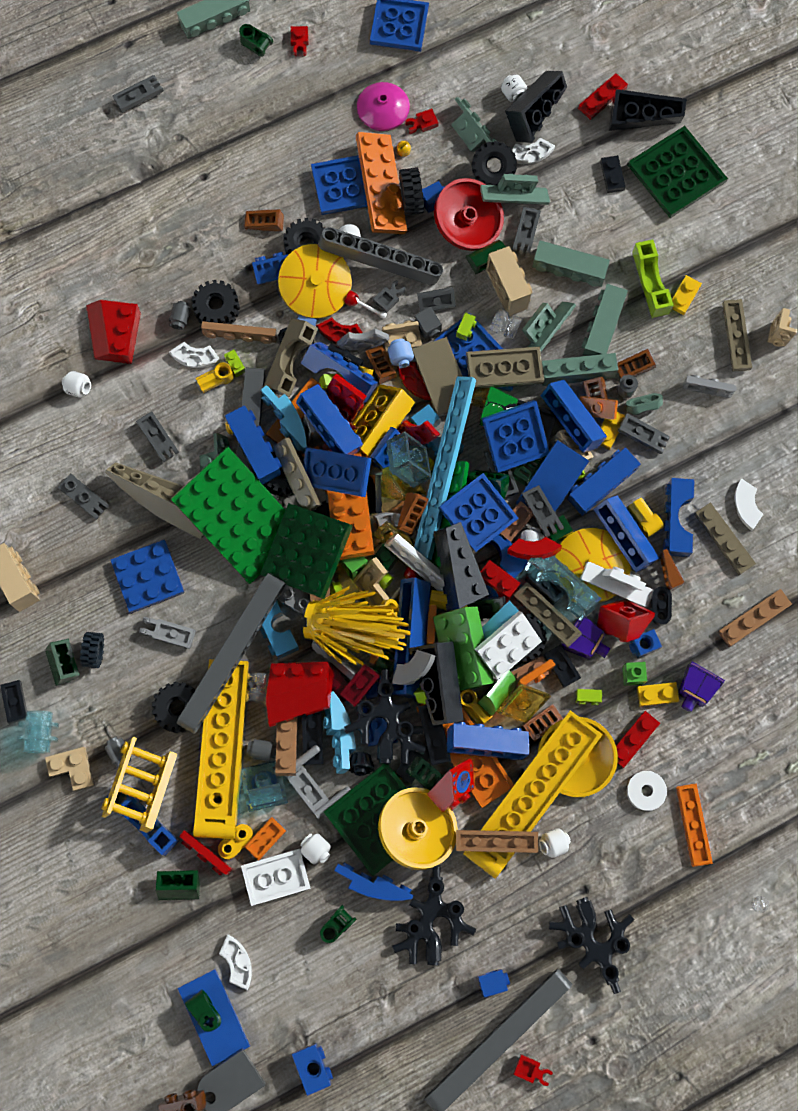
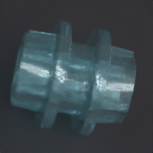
M27 711L26 721L18 722V727L25 728V735L17 736V741L24 742L23 752L47 754L50 753L51 743L58 742L57 737L51 736L52 729L59 728L58 723L52 722V712Z

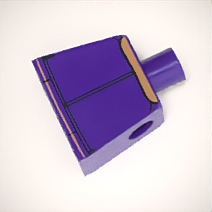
M581 614L574 626L581 631L582 635L569 647L562 644L563 649L588 660L591 659L594 653L605 658L611 649L601 643L606 634L585 615Z
M692 661L686 668L678 691L681 696L685 697L681 707L688 712H692L696 704L700 707L705 706L725 680Z

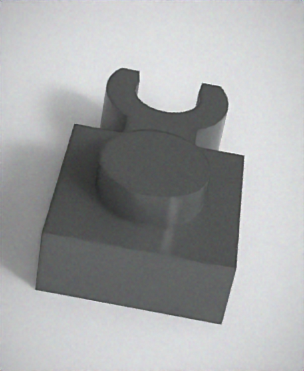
M397 280L392 283L390 290L385 287L373 298V302L386 313L399 302L397 296H401L405 292L404 286L399 290L395 288L398 286Z

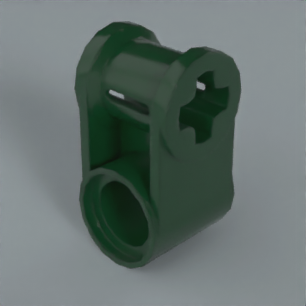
M244 24L239 29L241 45L260 57L265 55L266 49L274 42L270 35L250 24Z
M341 905L320 930V938L325 943H333L357 919L352 917L344 909V906ZM326 928H332L335 931V936L332 940H326L323 937V932Z
M203 989L185 1002L188 1011L204 1031H213L220 1026L221 1016ZM208 1017L214 1018L213 1025H207Z

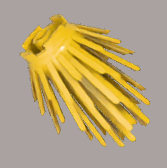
M350 586L320 601H310L307 605L304 615L307 618V627H303L304 637L313 639L330 657L335 658L340 664L341 659L328 647L354 665H356V662L364 665L363 661L348 653L346 648L356 653L363 651L389 660L381 648L404 650L398 645L407 646L404 642H398V640L404 639L405 635H410V631L396 629L398 626L408 627V623L399 622L403 621L404 618L378 614L390 613L391 609L397 607L396 605L362 606L367 605L368 602L355 603V600L373 596L376 592L368 593L369 590L339 597L349 590Z

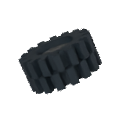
M86 632L81 644V666L100 668L104 654V634Z

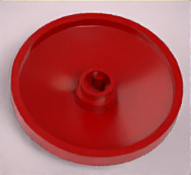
M471 178L454 180L442 189L435 201L434 218L439 232L450 244L462 250L476 251L497 239L503 228L504 212L501 203L483 202L480 187L486 184Z

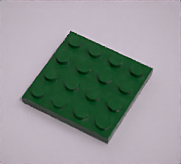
M686 126L681 127L634 157L627 164L669 218L686 209L728 180L727 176Z
M288 503L260 575L266 577L269 573L283 581L285 585L325 599L353 526Z
M388 764L380 766L324 811V814L372 876L393 861L384 849L379 837L378 822L382 808L392 796L407 789Z

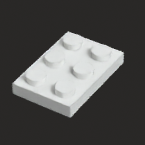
M518 611L477 646L475 651L492 675L499 679L542 641L524 614Z
M300 849L241 866L251 906L311 889Z

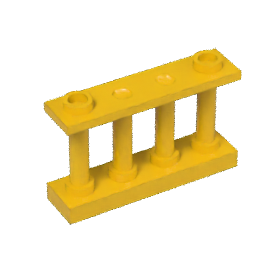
M132 737L128 742L125 741L122 746L121 753H123L109 796L102 803L101 809L104 811L101 817L106 818L112 811L138 820L141 824L140 831L148 833L154 827L177 753L169 751L164 756H157L134 747L137 738ZM131 754L158 764V767H160L159 773L152 775L128 766ZM126 773L152 783V786H154L152 793L147 794L121 784L124 774ZM118 792L146 802L145 804L148 805L146 812L140 813L116 804L115 800Z

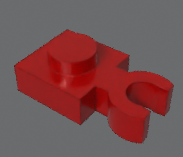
M290 26L291 46H294V56H297V51L302 50L304 56H306L307 49L305 45H309L308 26Z
M431 108L417 113L416 119H406L405 125H413V127L409 128V134H413L419 128L422 132L439 126V122Z
M520 1054L513 1075L531 1083L537 1078L542 1085L548 1086L549 1083L544 1081L542 1077L545 1073L552 1075L553 1072L547 1068L539 1069L540 1062Z

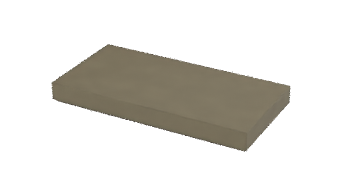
M445 337L412 348L416 364L435 412L439 417L448 413L456 377H462L448 339Z
M540 346L471 351L465 354L468 377L476 379L474 389L544 384L545 382Z

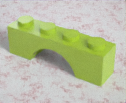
M654 240L638 242L634 246L632 255L651 317L669 315L674 305L669 289L664 287L660 278L658 253Z

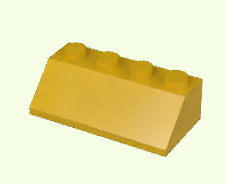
M379 384L354 420L353 424L358 428L355 434L359 435L363 443L359 450L362 453V457L370 458L389 428L398 429L405 416L410 412L415 402L402 388Z

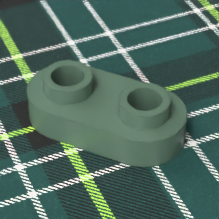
M652 393L632 398L626 402V409L633 415H638L647 410H657L663 405V397L661 394Z

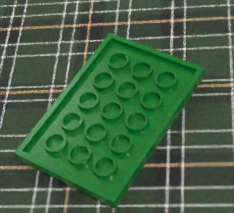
M226 447L170 500L248 584H251L262 571L285 509L229 447Z

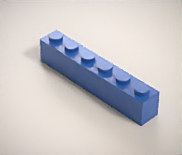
M418 578L401 580L398 617L404 618L403 621L399 622H405L409 625L408 627L398 626L397 629L408 630L410 635H405L404 639L398 640V642H404L407 646L398 645L404 650L395 649L393 677L397 664H406L414 657L410 655L408 648L426 645L431 582ZM421 678L410 685L393 684L394 691L392 695L416 698L414 692L420 687Z

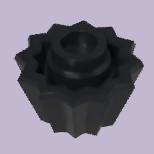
M354 752L349 760L350 769L348 771L357 776H365L374 772V765L370 754Z

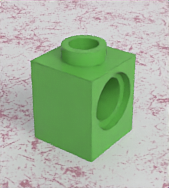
M646 662L625 663L622 666L624 686L644 685L647 682Z

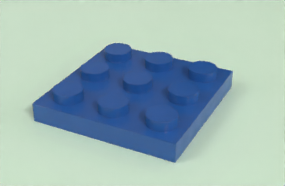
M377 0L370 45L421 52L429 2Z
M359 155L311 164L321 215L367 207Z
M460 319L434 341L447 337L462 377H468L466 352L503 348L478 321L475 328L472 327V335L470 338L468 337L467 341L456 337V332L462 321Z
M533 400L482 418L496 472L500 473L549 454L537 401Z
M484 473L438 507L450 524L462 523L473 553L477 552L519 519Z
M165 539L111 559L130 614L185 593Z

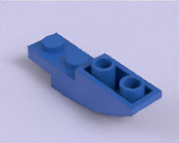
M345 862L343 865L338 864L334 870L352 880L348 887L349 889L368 897L402 901L410 900L414 896L410 894L412 891L410 888L402 884L400 887L392 884L394 880L384 874L382 878L377 876L373 883L371 882L372 877L363 872L360 875L353 872L354 867Z

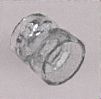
M499 308L489 330L497 334L503 332L504 337L514 340L523 318L514 314L509 316V312Z
M248 674L247 685L250 689L246 691V702L266 704L269 674Z

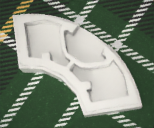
M539 138L530 145L515 144L512 151L516 155L517 164H534L548 157L555 149V145Z
M183 342L169 351L170 355L177 362L191 368H208L221 362V359L211 346L193 348Z
M741 479L735 490L734 502L740 520L752 531L763 516V513L758 510L755 503L757 488Z
M227 935L219 955L225 958L229 964L231 973L229 983L248 991L252 977L250 958L242 944L234 937Z

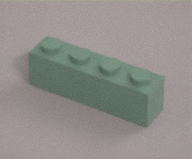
M203 0L178 11L177 16L179 24L189 39L207 30H212L218 25L230 22L238 16L245 15L247 12H250L249 0Z
M540 240L532 268H536L540 272L547 271L553 273L558 277H568L576 282H586L594 287H602L610 260Z
M610 284L606 285L605 290L601 289L598 300H601L600 305L595 306L592 316H595L594 322L590 321L587 332H590L589 337L584 338L581 347L584 348V356L607 354L628 290Z
M616 353L542 361L545 382L542 386H548L550 383L565 380L568 384L583 382L597 377H604V380L614 379L618 373Z

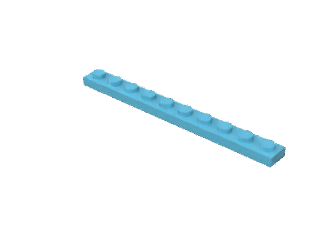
M456 377L426 497L429 500L422 513L414 548L428 560H432L435 549L434 531L439 530L443 516L438 507L447 500L476 383V379L473 377Z

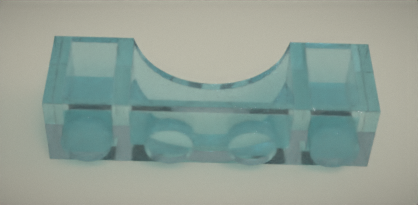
M555 556L545 559L541 557L530 558L524 569L537 582L551 581L560 585L568 595L567 609L580 621L589 615L602 599Z

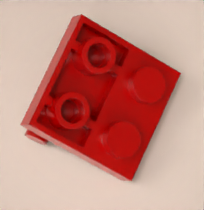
M337 373L332 377L326 389L328 398L338 407L340 414L348 422H352L357 413L363 409V402L367 396Z

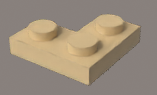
M377 557L371 559L352 581L359 592L369 590L368 593L376 592L373 596L365 597L369 605H380L383 600L389 599L378 584L388 571Z
M85 747L45 757L49 777L69 773L73 791L94 786Z

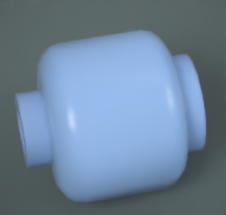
M396 339L388 347V354L392 365L399 366V368H405L410 365L409 363L413 360L414 354L408 341Z

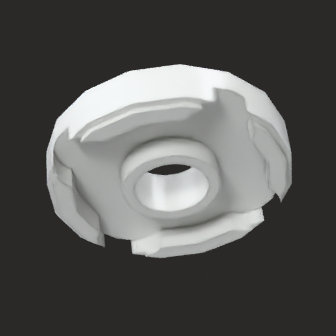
M642 771L635 774L629 780L627 797L635 808L643 811H652L664 803L667 796V787L664 780L658 774L652 771ZM644 785L649 786L652 790L649 797L644 796L641 792Z

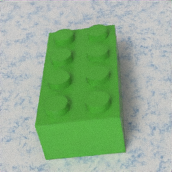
M464 607L433 616L438 643L453 642L460 692L495 684L492 673L475 651V648L485 640L478 607Z

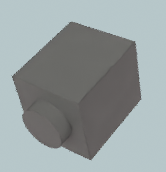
M431 307L415 315L414 322H419V331L425 340L433 339L440 334L442 323Z

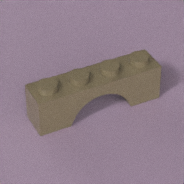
M291 318L263 387L267 385L276 394H285L287 397L291 396L297 381L293 375L294 361L304 348L312 344L318 328L307 321Z

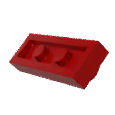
M615 73L579 104L578 109L591 120L612 102L616 89L626 90L628 83Z
M647 711L641 714L616 745L618 754L617 765L622 769L625 768L660 725V722Z
M184 830L179 836L183 839L181 844L189 850L194 848L198 852L196 856L205 863L207 861L211 862L214 865L212 869L220 876L223 873L225 875L230 874L233 868L188 831Z

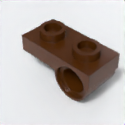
M191 1089L178 1096L177 1093L169 1094L158 1105L159 1111H203L206 1107V1096L204 1090L195 1091V1089Z

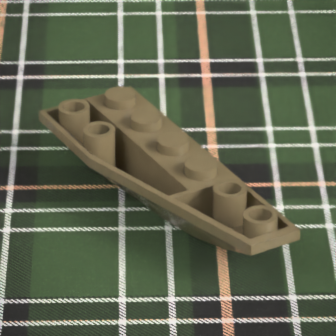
M116 462L106 469L105 473L122 490L150 512L199 539L204 536L170 500L184 486Z

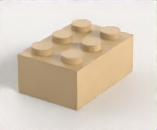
M509 246L489 253L486 271L507 316L528 309L532 294L530 284L526 283L524 279L525 273L522 267L519 268L517 264V256L515 252L511 251Z
M3 543L0 545V587L9 604L21 612L40 601L38 597L40 592L37 586L29 579L31 575L27 568H24L20 563L22 559L19 553L15 552L12 546L9 548Z

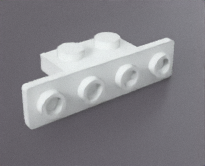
M586 562L580 577L585 582L643 607L649 606L654 591L646 587V583L640 581V577L633 574L628 576L623 573L624 570L614 566L612 569H605L594 563Z

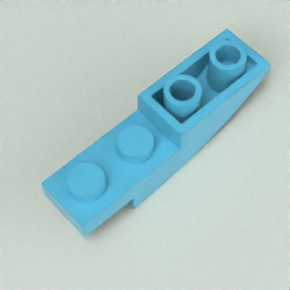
M266 385L261 389L263 396L261 399L267 406L271 405L273 407L274 414L280 419V432L286 438L289 436L297 451L301 450L305 454L307 441L297 410L285 394L278 398Z
M332 691L330 708L325 709L323 727L326 729V735H334L332 747L335 748L333 766L336 768V774H344L350 769L349 755L356 750L354 732L346 734L344 726L351 724L340 699Z

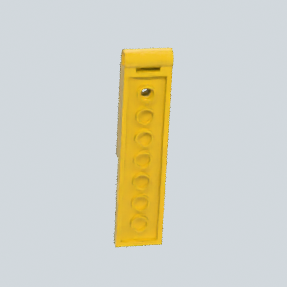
M209 659L208 669L210 668L214 659ZM248 661L239 662L203 721L194 837L235 839L249 669ZM221 797V802L215 803V798Z
M570 710L481 830L531 832L603 734ZM465 851L463 854L496 879L515 852Z

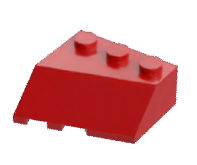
M98 300L86 305L95 360L132 364L141 316L138 304Z
M328 662L271 663L266 693L269 727L275 726L276 723L284 720L287 722L294 720V717L303 714L310 715L330 708L334 672Z

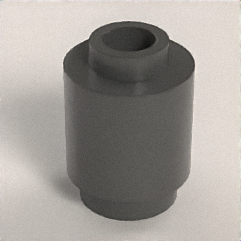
M183 301L173 303L169 318L170 327L184 330L191 312L188 303Z
M632 375L623 376L617 386L618 395L622 398L632 397L638 387L637 379Z
M116 736L106 742L107 746L104 748L112 763L116 764L118 768L123 756L121 749L124 740L122 738L118 739Z
M249 740L247 756H250L251 759L270 762L271 758L276 756V746L271 741Z

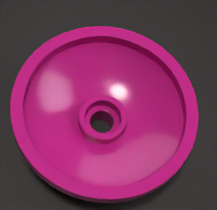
M378 82L366 87L359 95L357 101V112L361 121L374 130H393L402 125L409 114L410 103L406 93L392 83Z

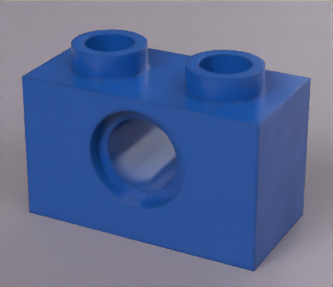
M314 1043L292 1053L307 1096L331 1086L330 1080L333 1079L330 1067H325L323 1059L326 1057L322 1046L318 1047L317 1043ZM312 1062L319 1065L320 1070L316 1074H312L308 1070V1065Z

